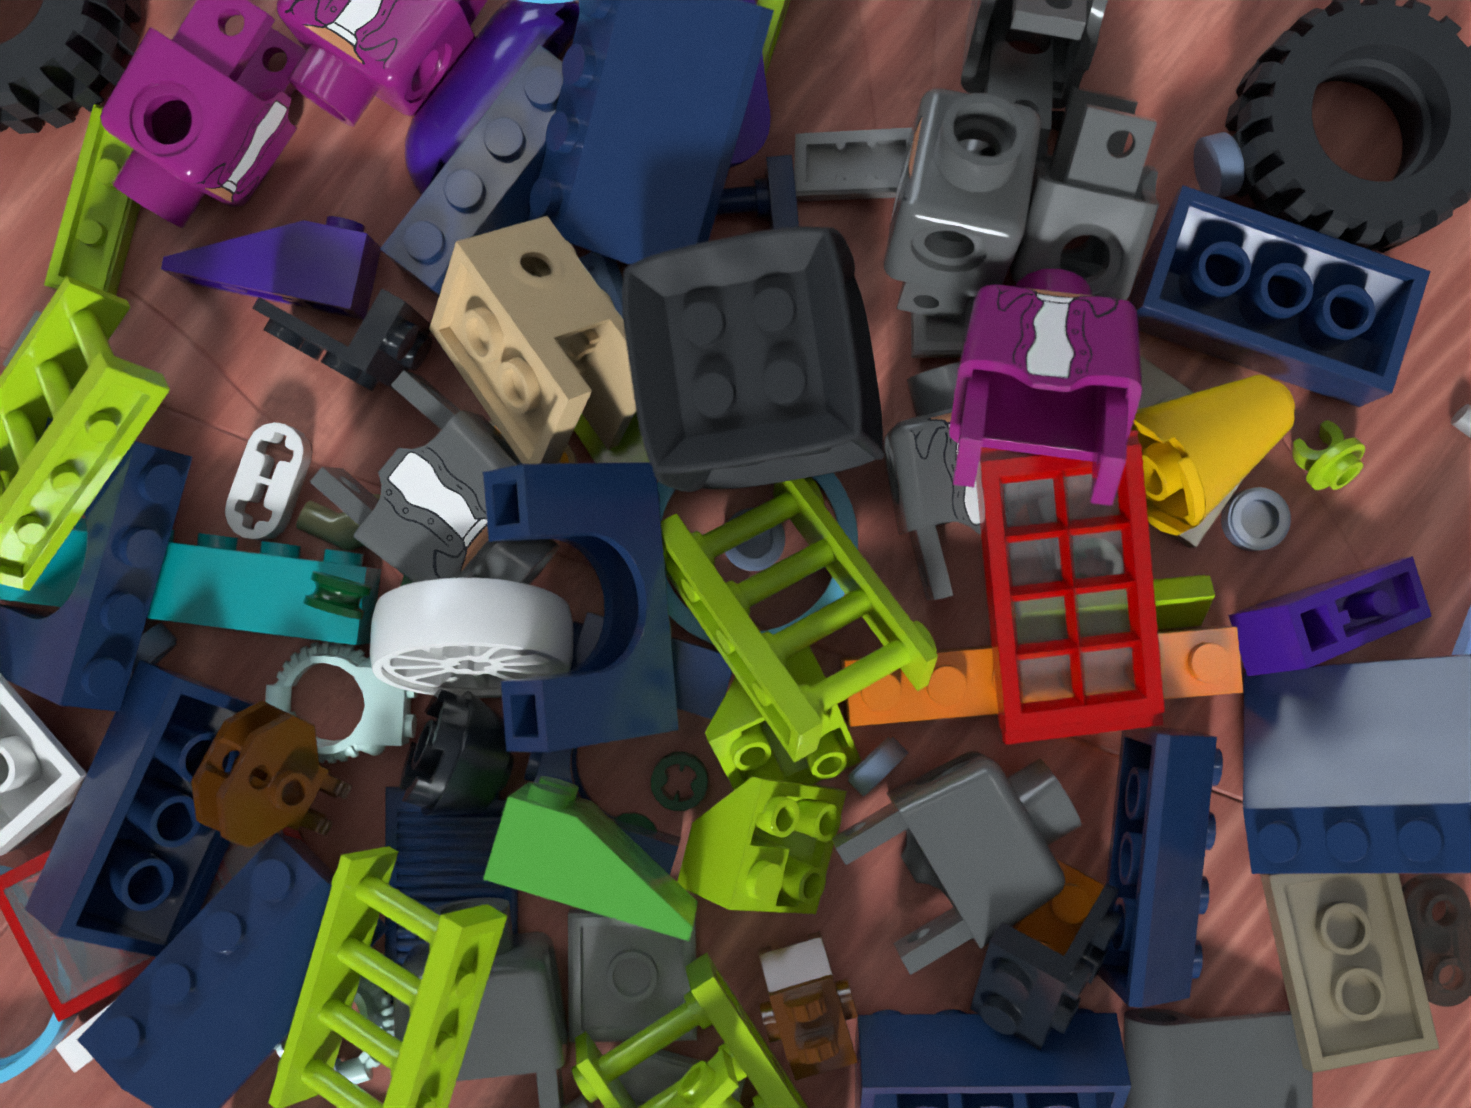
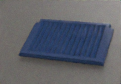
M385 787V847L389 846L398 851L389 885L432 911L444 904L465 899L492 897L508 900L513 934H518V890L483 879L508 797L500 799V791H497L488 808L481 814L425 816L421 812V807L402 801L406 790L399 787ZM385 916V924L389 927L385 932V956L402 966L406 956L414 946L428 942ZM390 994V996L392 997V1000H390V1003H394V1002H393V995Z

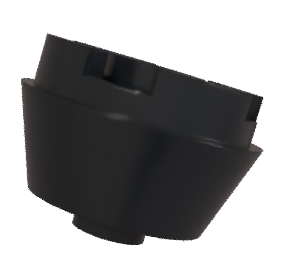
M439 689L425 709L426 714L435 717V720L430 719L426 723L418 742H411L406 756L399 788L406 790L402 801L421 807V812L425 816L481 814L488 808L497 791H502L505 788L514 765V755L511 754V751L506 750L504 718L470 691H466L461 696Z

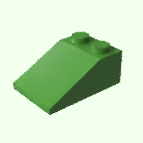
M540 776L539 783L528 782L508 796L483 878L484 880L689 941L698 901L591 800L577 797L579 789L577 785L553 777Z

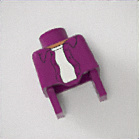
M197 0L172 40L150 27L100 115L104 129L133 149L111 184L143 207L180 228L185 227L205 194L230 207L244 206L251 199L298 129L288 119V109L292 100L290 96L295 87L289 83L287 78L306 50L273 29L271 26L275 20L248 0ZM235 15H242L244 18L242 31L237 35L228 36L225 32L227 21ZM276 53H285L287 56L285 67L281 71L271 72L269 69L270 58Z
M278 0L276 5L279 17L306 50L287 79L293 87L314 104L352 127L356 125L375 96L402 114L408 116L416 115L475 39L470 26L488 0Z
M1059 268L1041 269L1029 273L1018 281L1016 286L992 284L981 288L974 300L958 369L949 427V436L958 443L953 485L975 487L982 447L1093 462L1090 503L1112 506L1126 462L1127 441L1142 394L1138 315L1136 308L1130 302L1123 299L1093 296V291L1086 280L1074 272Z

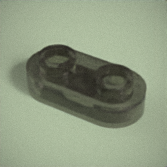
M1433 874L1415 876L1402 886V891L1428 1001L1442 1007L1455 1006L1471 996L1470 902L1464 890L1450 880ZM1443 900L1446 905V912L1441 919L1434 921L1432 916L1433 907L1436 903ZM1451 965L1453 969L1451 979L1447 983L1441 984L1439 981L1441 970L1445 966Z

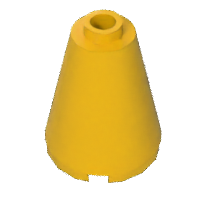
M1258 374L1138 409L1131 431L1138 430L1139 444L1142 446L1148 523L1162 532L1176 536L1197 527L1292 428L1295 417V403L1288 388L1279 381Z

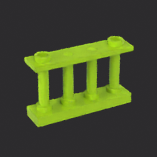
M69 276L65 277L0 376V584L28 591L35 584L170 391L163 374L118 358L113 354L108 340L131 308L128 301ZM47 418H53V421L44 432Z
M811 477L774 483L773 499L703 535L698 531L690 533L677 513L660 521L663 555L666 563L665 574L794 763L818 749L824 711L899 668L914 688L919 691L928 686L938 658L935 642L928 629L921 622H912L824 506L822 493ZM788 519L791 520L809 545L738 584L733 580L725 583L714 567L715 557ZM826 567L846 594L774 635L768 631L761 633L749 617L751 606ZM860 617H863L883 644V647L812 687L806 684L798 686L785 668L787 664L786 658Z
M389 846L341 854L338 868L332 879L331 892L284 1052L278 1062V1072L269 1104L274 1108H284L321 1095L337 1108H448L507 915L488 904L440 916L389 885L398 851ZM380 913L429 943L430 953L422 979L370 947ZM361 975L410 1006L411 1016L403 1042L352 1009ZM343 1037L391 1070V1081L384 1104L334 1069Z
M707 953L685 966L690 991L683 995L685 1002L606 1054L602 1055L587 1031L575 1037L576 1065L572 1067L573 1077L589 1102L593 1103L599 1099L605 1108H662L677 1093V1087L681 1079L637 1107L618 1077L698 1025L705 1030L712 1024L725 1042L718 1049L722 1048L731 1056L737 1081L739 1082L748 1077L759 1093L752 1098L754 1105L750 1108H809Z

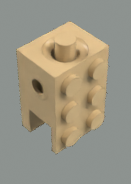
M548 216L456 241L429 330L521 463H559L581 413L608 450L618 446L636 412L624 319L614 307L610 296L599 287L579 260L573 246L562 237Z

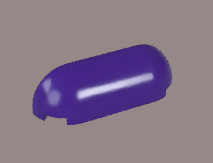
M508 0L493 14L418 110L409 125L405 139V162L408 173L421 195L536 47L540 44L558 58L574 38L580 14L579 3L570 1L544 4Z

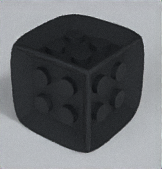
M802 226L754 232L668 250L646 257L625 268L622 288L623 319L634 400L644 447L653 467L654 475L660 483L685 492H693L700 489L745 488L839 472L861 466L876 459H883L882 411L867 315L862 295L854 276L855 262L852 252L838 230L831 227Z

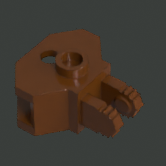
M263 700L224 720L191 780L196 821L220 831L223 838L249 849L285 827L298 830L300 826H303L326 836L333 822L328 820L325 814L310 808L315 796L320 790L334 798L342 797L346 799L352 785L329 775V770L319 765L315 725ZM238 750L240 754L234 760L231 771L225 772L222 766L224 757L229 752Z
M820 931L808 934L809 940L774 951H772L771 946L759 949V957L770 1001L759 1004L763 1023L770 1043L782 1040L787 1061H789L795 1081L858 1063L846 1022L847 1020L857 1018L858 1014L847 978L834 981Z

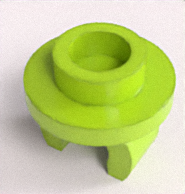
M1326 420L1320 424L1319 437L1328 445V448L1313 450L1301 438L1293 442V459L1300 468L1309 471L1306 481L1315 490H1321L1329 486L1333 490L1340 489L1350 483L1363 468V463L1360 460L1364 455L1365 446L1357 438L1344 440L1340 427Z

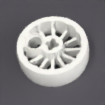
M445 578L400 586L382 595L377 600L374 609L370 639L372 671L381 681L411 692L434 695L439 689H443L461 696L466 691H470L477 698L502 697L501 681L560 674L571 669L573 660V621L570 607L564 599L548 590L524 583L499 579Z

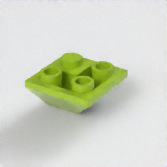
M810 646L786 658L787 664L785 668L798 686L806 684L812 687L826 679ZM736 676L705 731L707 740L734 790L752 776L814 784L823 779L835 777L844 769L862 761L838 704L824 711L818 749L794 763Z
M752 776L692 822L677 882L685 890L728 910L816 914L820 897L826 884V873L834 845L832 838L836 836L840 828L841 813L847 791L834 787Z

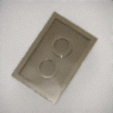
M1398 873L1260 874L1304 1069L1316 1073L1440 1049Z

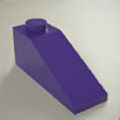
M327 216L325 225L303 220L164 256L161 270L188 284L255 298L260 297L274 302L364 320L368 313L381 247L367 233H364L365 226L363 224L342 217Z
M1413 556L1275 597L1228 615L1232 627H1237L1239 651L1247 676L1308 669L1432 617Z

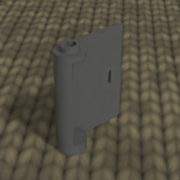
M1157 1008L1132 1009L1124 1013V1052L1131 1081V1088L1124 1108H1313V1073L1303 1068L1291 1011L1195 1019L1177 1011Z

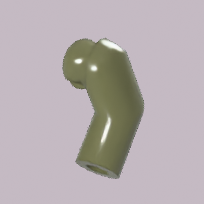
M373 494L378 500L380 499V494ZM311 500L304 505L297 520V529L345 550H355L364 546V544L354 538L359 525L347 514L335 512Z

